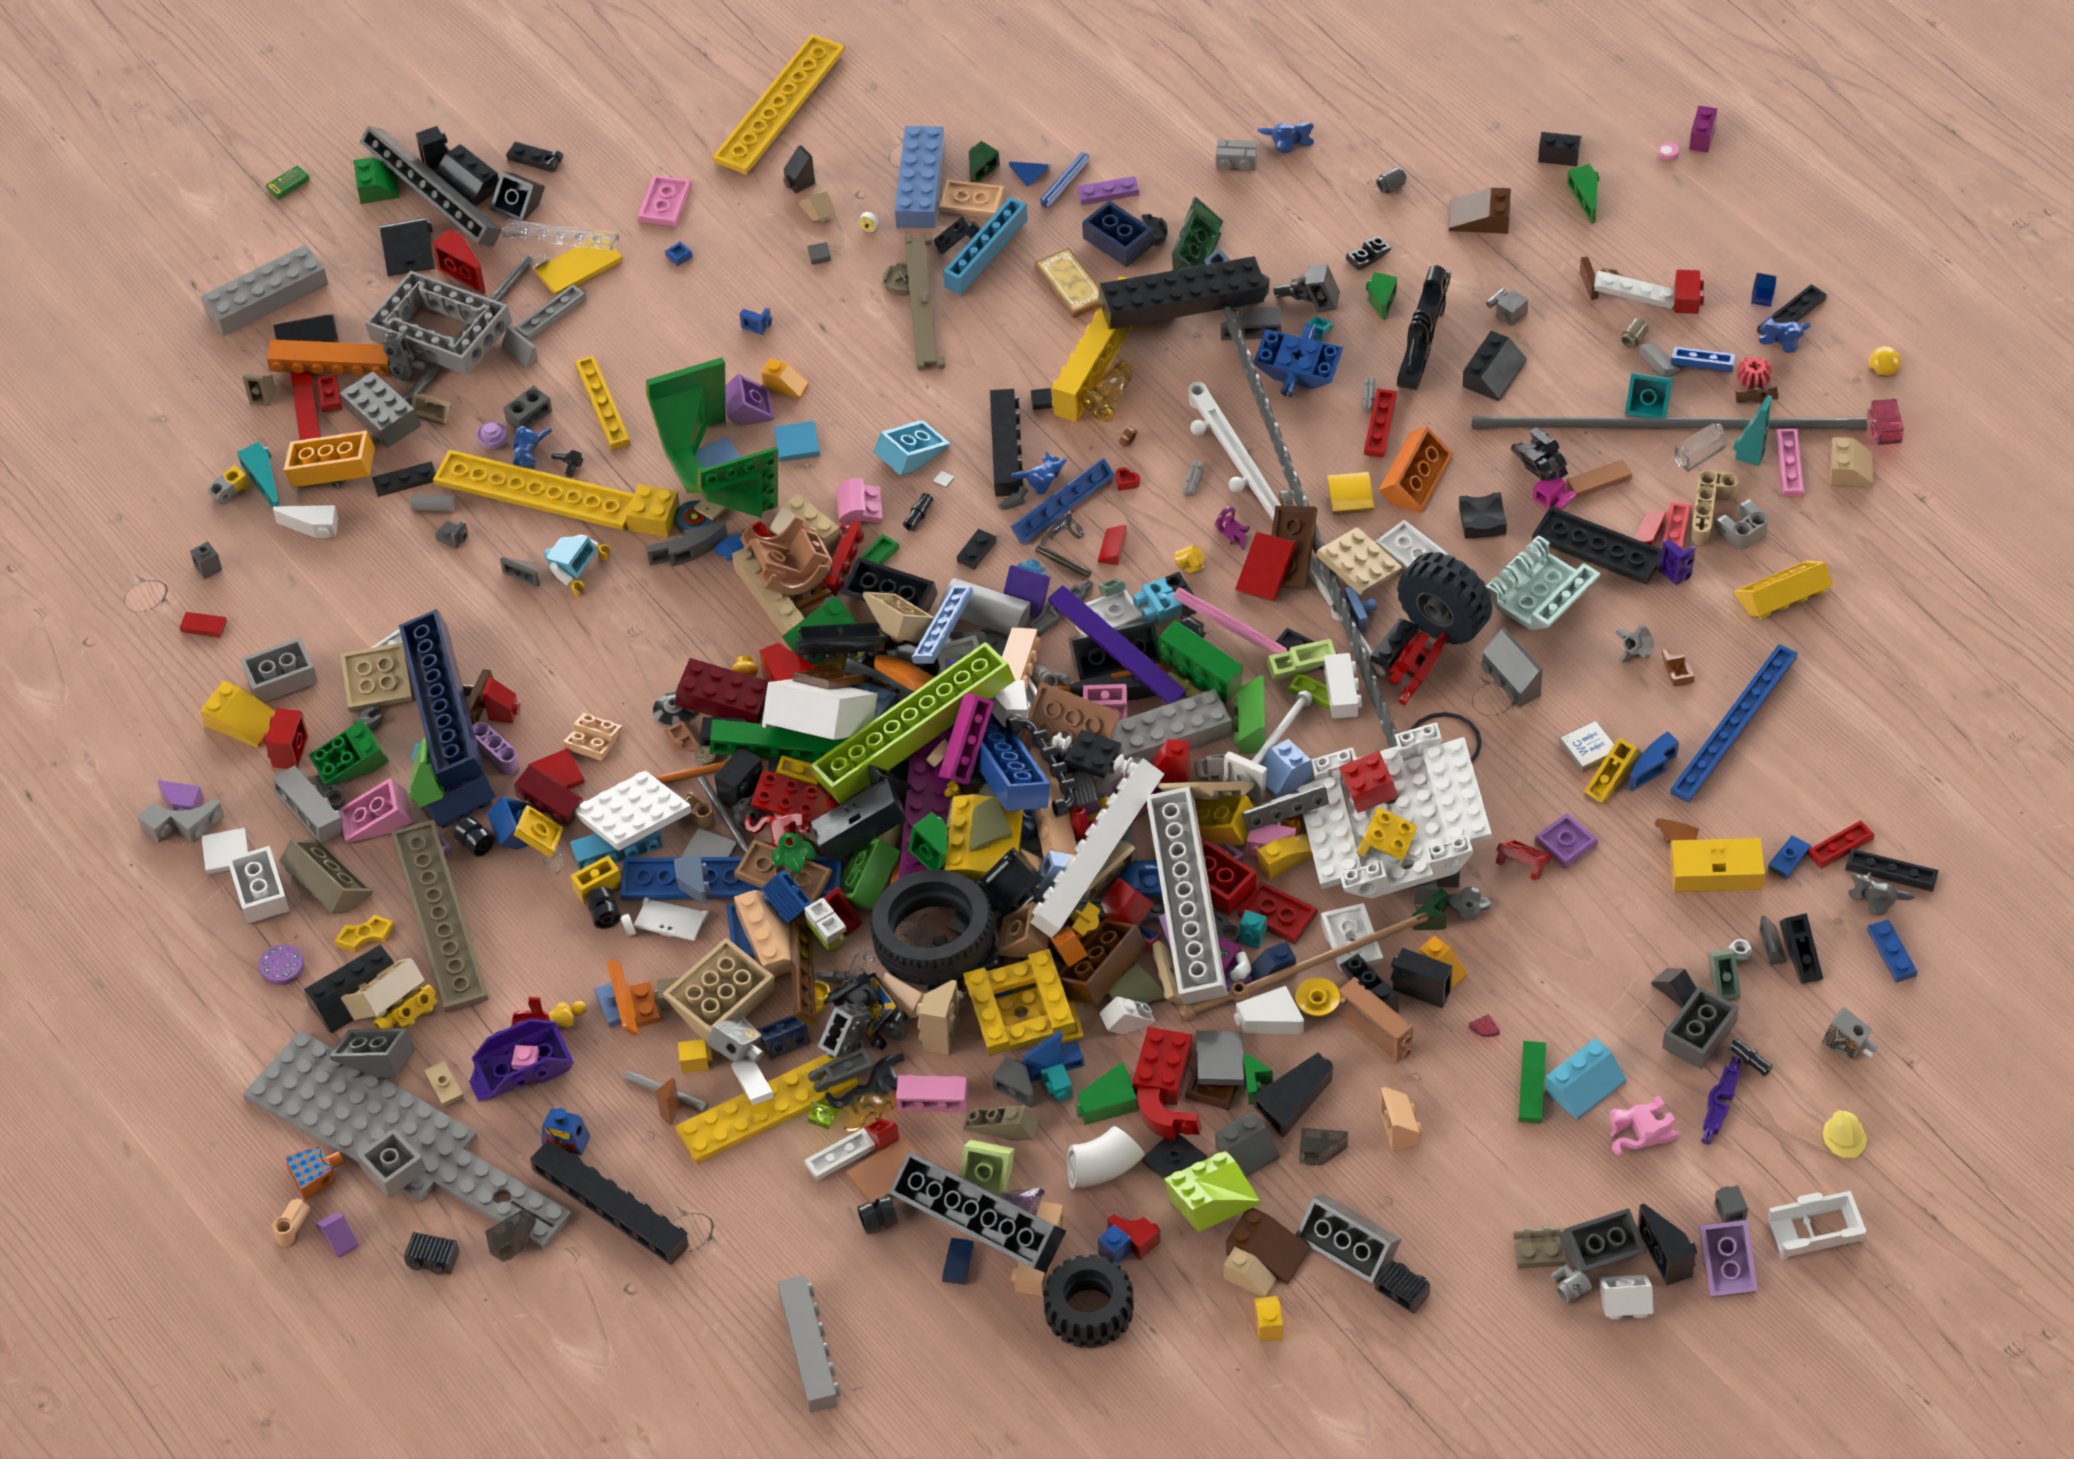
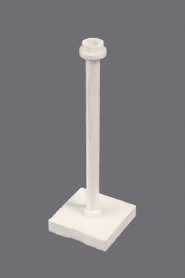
M1304 690L1297 694V702L1252 761L1228 751L1224 756L1223 782L1254 781V787L1246 794L1249 798L1260 803L1265 798L1267 768L1260 765V763L1302 708L1311 704V693Z

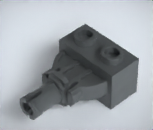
M1328 264L1309 266L1307 273L1302 274L1297 279H1291L1290 284L1275 285L1273 288L1276 298L1292 296L1295 300H1305L1314 303L1317 312L1336 310L1340 295L1339 288Z

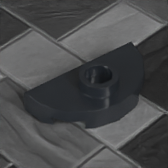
M1152 214L1142 215L1143 223L1153 229L1154 246L1162 244L1168 235V227L1165 220L1161 217L1160 219L1153 217Z

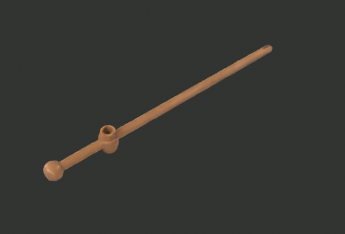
M1421 913L1246 985L1243 982H1235L1231 986L1230 991L1227 992L1228 996L1206 1000L1194 1006L1185 1004L1180 1007L1179 1014L1183 1021L1190 1022L1195 1018L1196 1014L1230 1000L1238 1003L1246 1000L1248 993L1423 923L1429 917L1426 916L1427 913Z

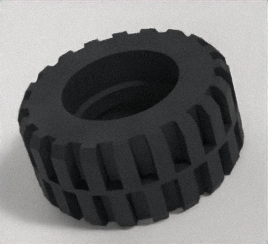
M1089 1254V1257L1079 1255L1074 1260L1069 1258L1063 1261V1266L1057 1265L1053 1269V1274H1050L1046 1280V1286H1044L1043 1290L1046 1321L1048 1326L1052 1327V1332L1058 1337L1061 1335L1062 1341L1067 1344L1073 1342L1074 1346L1080 1348L1082 1345H1088V1348H1095L1097 1344L1104 1346L1108 1344L1110 1339L1112 1341L1118 1339L1120 1332L1124 1333L1128 1329V1323L1132 1321L1134 1310L1132 1282L1129 1281L1128 1274L1125 1270H1121V1266L1118 1263H1110V1259L1104 1256L1100 1259L1097 1258V1255ZM1084 1290L1102 1292L1110 1299L1104 1308L1089 1313L1077 1311L1067 1303L1074 1294Z

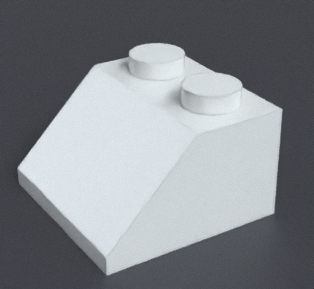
M1646 1274L1599 1277L1602 1307L1606 1317L1622 1319L1625 1315H1633L1635 1318L1647 1317V1314H1653L1652 1285Z

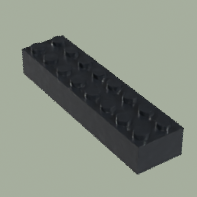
M1255 256L1100 283L1098 300L1110 330L1223 310L1225 307L1234 308L1262 303L1265 300L1267 286Z
M908 1151L889 1190V1194L1044 1273H1047L1067 1231Z

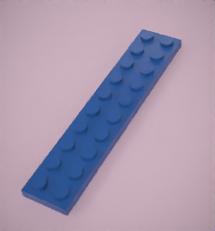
M816 856L815 860H809L833 871L819 898L825 897L836 887L841 889L842 858L832 864L826 856ZM683 857L624 858L620 890L621 900H644L645 898H650L651 900L694 899L678 887L674 859ZM701 857L702 863H706L708 876H704L705 881L709 882L710 894L707 895V899H734L735 896L753 890L761 891L760 887L734 877V872L743 857Z

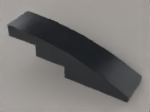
M1110 673L1070 684V693L1082 698L1083 685L1126 684L1127 701L1157 696L1140 680L1136 681L1134 675L1113 680Z

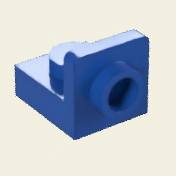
M767 307L762 314L742 309L739 314L741 328L761 335L772 324L770 308Z

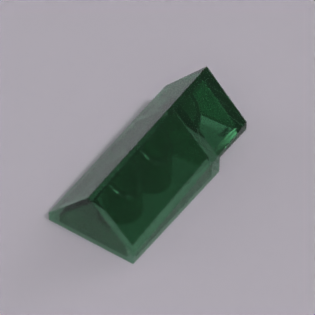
M1194 197L1172 252L1173 270L1206 265L1204 260L1214 252L1222 234L1219 230L1223 220L1197 197Z

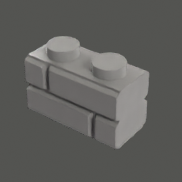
M1218 139L1216 168L1224 170H1255L1257 141Z

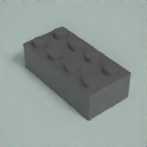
M374 372L369 373L340 392L347 411L388 448L421 427L415 409Z

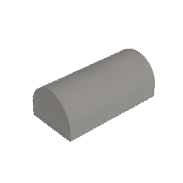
M412 494L410 496L411 511H454V495Z

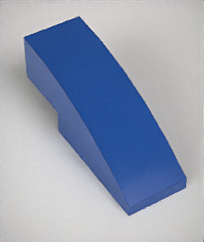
M1669 731L1650 744L1638 759L1630 776L1629 789L1631 791L1636 790L1664 773L1667 768V761L1678 755L1679 741Z

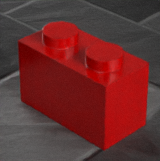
M1676 269L1674 313L1699 314V306L1704 304V294L1700 293V291L1704 290V279H1700V270Z

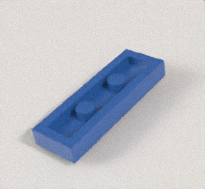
M1674 347L1671 364L1680 367L1689 366L1699 369L1733 372L1735 354Z
M1889 919L1868 925L1867 931L1895 982L1916 977L1918 971Z

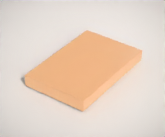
M947 180L939 204V212L991 218L1001 206L1005 192L1004 186Z

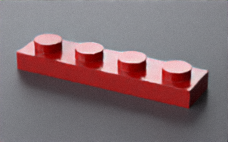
M1377 389L1364 447V455L1382 458L1385 456L1397 400V391Z

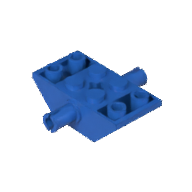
M1306 323L1301 337L1265 329L1254 359V365L1272 379L1284 382L1280 393L1285 397L1287 392H1289L1288 397H1293L1296 385L1314 389L1332 383L1343 347L1313 340L1317 330L1314 324H1311L1309 328L1310 323Z

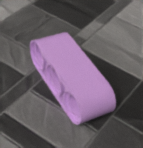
M483 722L474 724L473 729L479 752L502 773L506 775L515 774L519 770L516 750L488 724Z

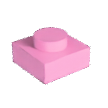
M515 1045L511 1064L512 1068L519 1070L537 1062L538 1046Z

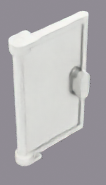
M645 898L634 927L657 932L668 937L675 936L695 941L703 923L708 918L709 911L695 910Z

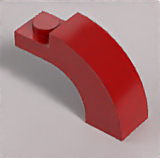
M1138 1086L1137 1099L1142 1118L1146 1126L1153 1133L1169 1140H1176L1178 1133L1200 1135L1202 1126L1197 1113L1170 1111L1163 1107L1164 1100L1161 1088Z

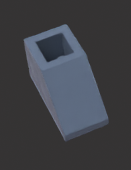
M700 855L674 859L679 889L702 904H706L707 895L710 894L709 882L704 879V876H708L706 863H702Z

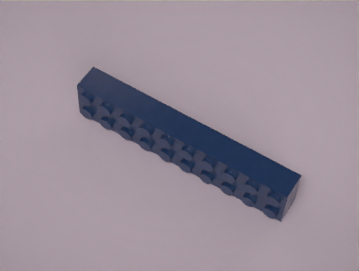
M435 609L398 626L434 774L444 790H447L484 774V769L448 626L439 611Z

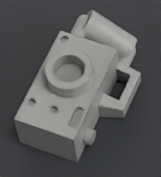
M1226 754L1205 756V759L1197 760L1195 762L1197 777L1201 779L1208 778V782L1222 781L1224 775V756ZM1217 775H1218V778H1212V779H1210V776H1217Z

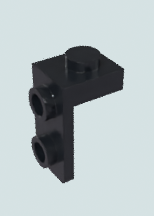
M962 216L938 235L934 242L939 252L944 254L966 235L973 239L981 228L975 221L971 222L965 216Z

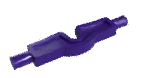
M1732 1057L1730 1066L1724 1068L1719 1084L1715 1085L1709 1093L1707 1102L1708 1113L1703 1124L1705 1132L1701 1139L1704 1144L1706 1139V1144H1711L1713 1135L1719 1133L1720 1127L1728 1114L1729 1106L1718 1099L1733 1100L1740 1076L1738 1068L1741 1059L1739 1057L1737 1061L1736 1057Z

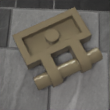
M1551 1225L1539 1229L1522 1227V1230H1513L1514 1239H1523V1243L1515 1244L1517 1269L1564 1266L1565 1260L1561 1241H1552V1237H1559L1561 1234L1560 1227L1551 1228ZM1531 1238H1544V1242L1531 1243Z

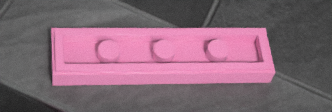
M1777 429L1776 438L1782 496L1804 497L1798 429Z

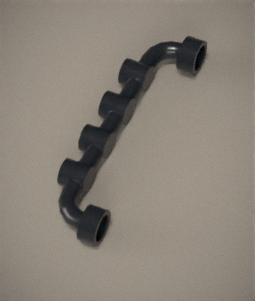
M1016 716L1007 718L1005 723L1010 735L1020 733L1021 728L1030 731L1032 741L1035 745H1038L1043 761H1047L1052 777H1056L1061 793L1067 797L1066 801L1063 798L1052 801L1053 813L1056 817L1067 815V810L1075 804L1076 796L1074 791H1076L1077 786L1073 778L1066 779V764L1064 762L1057 763L1055 759L1058 758L1057 748L1054 745L1048 747L1046 744L1049 741L1047 731L1045 729L1038 730L1037 726L1029 720H1019Z

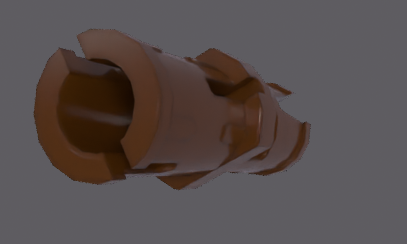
M1757 386L1754 389H1741L1735 392L1736 403L1747 401L1759 403L1760 400H1765L1768 395L1772 396V400H1778L1777 387L1761 389Z

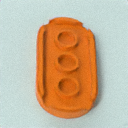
M877 655L874 660V667L878 671L912 691L918 690L935 678L901 658Z

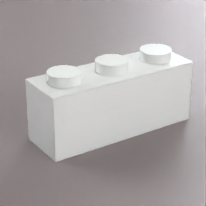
M1350 653L1324 655V672L1332 719L1358 717V708H1362L1361 695L1356 693V691H1359L1358 678H1354L1353 675L1356 674L1355 661H1351Z

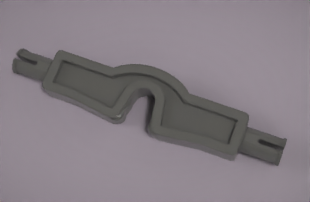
M1087 579L1080 587L1074 585L1069 590L1083 601L1086 598V592L1093 587V583ZM1048 602L1043 609V613L1029 624V629H1037L1038 637H1041L1059 623L1060 616L1055 612L1057 609Z

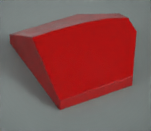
M1119 877L1101 901L1106 919L1138 926L1155 904Z

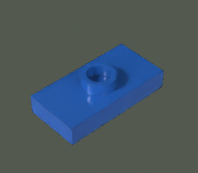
M1792 835L1770 861L1768 869L1787 879L1807 855L1811 845Z

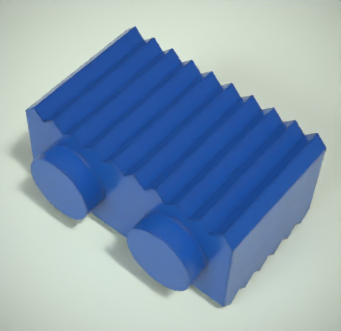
M786 870L776 874L761 888L765 901L771 905L773 904L777 909L778 917L787 923L798 919L805 912L804 908L812 904Z

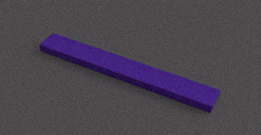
M1064 585L1048 598V602L1165 703L1177 702L1186 694V690Z

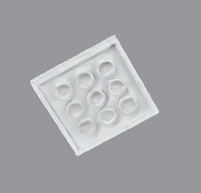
M644 771L607 791L601 792L598 796L582 802L575 809L574 816L619 851L688 815L692 810L690 804L647 771Z

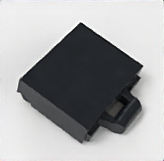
M1013 847L976 884L983 889L989 902L1001 915L1007 916L1014 909L1013 907L1020 909L1031 902H1037V897L1032 888L1034 889L1040 884V880L1043 877ZM1028 894L1029 897L1020 904L1018 901Z

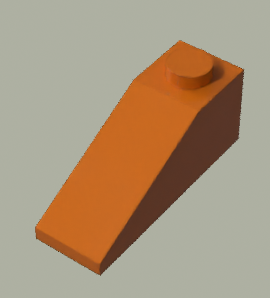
M1067 924L1052 938L1049 937L1068 967L1088 956L1077 936Z

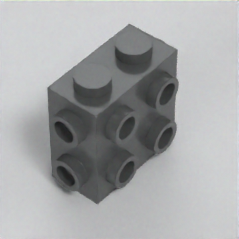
M859 1002L835 1006L817 1047L824 1050V1054L831 1058L845 1056L861 1049L863 1045L862 1039L865 1032L871 1027V1018L874 1013L868 1011L867 1006Z

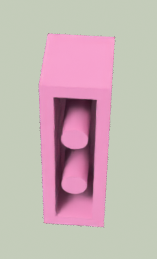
M898 1075L897 1111L966 1112V1077L958 1075Z

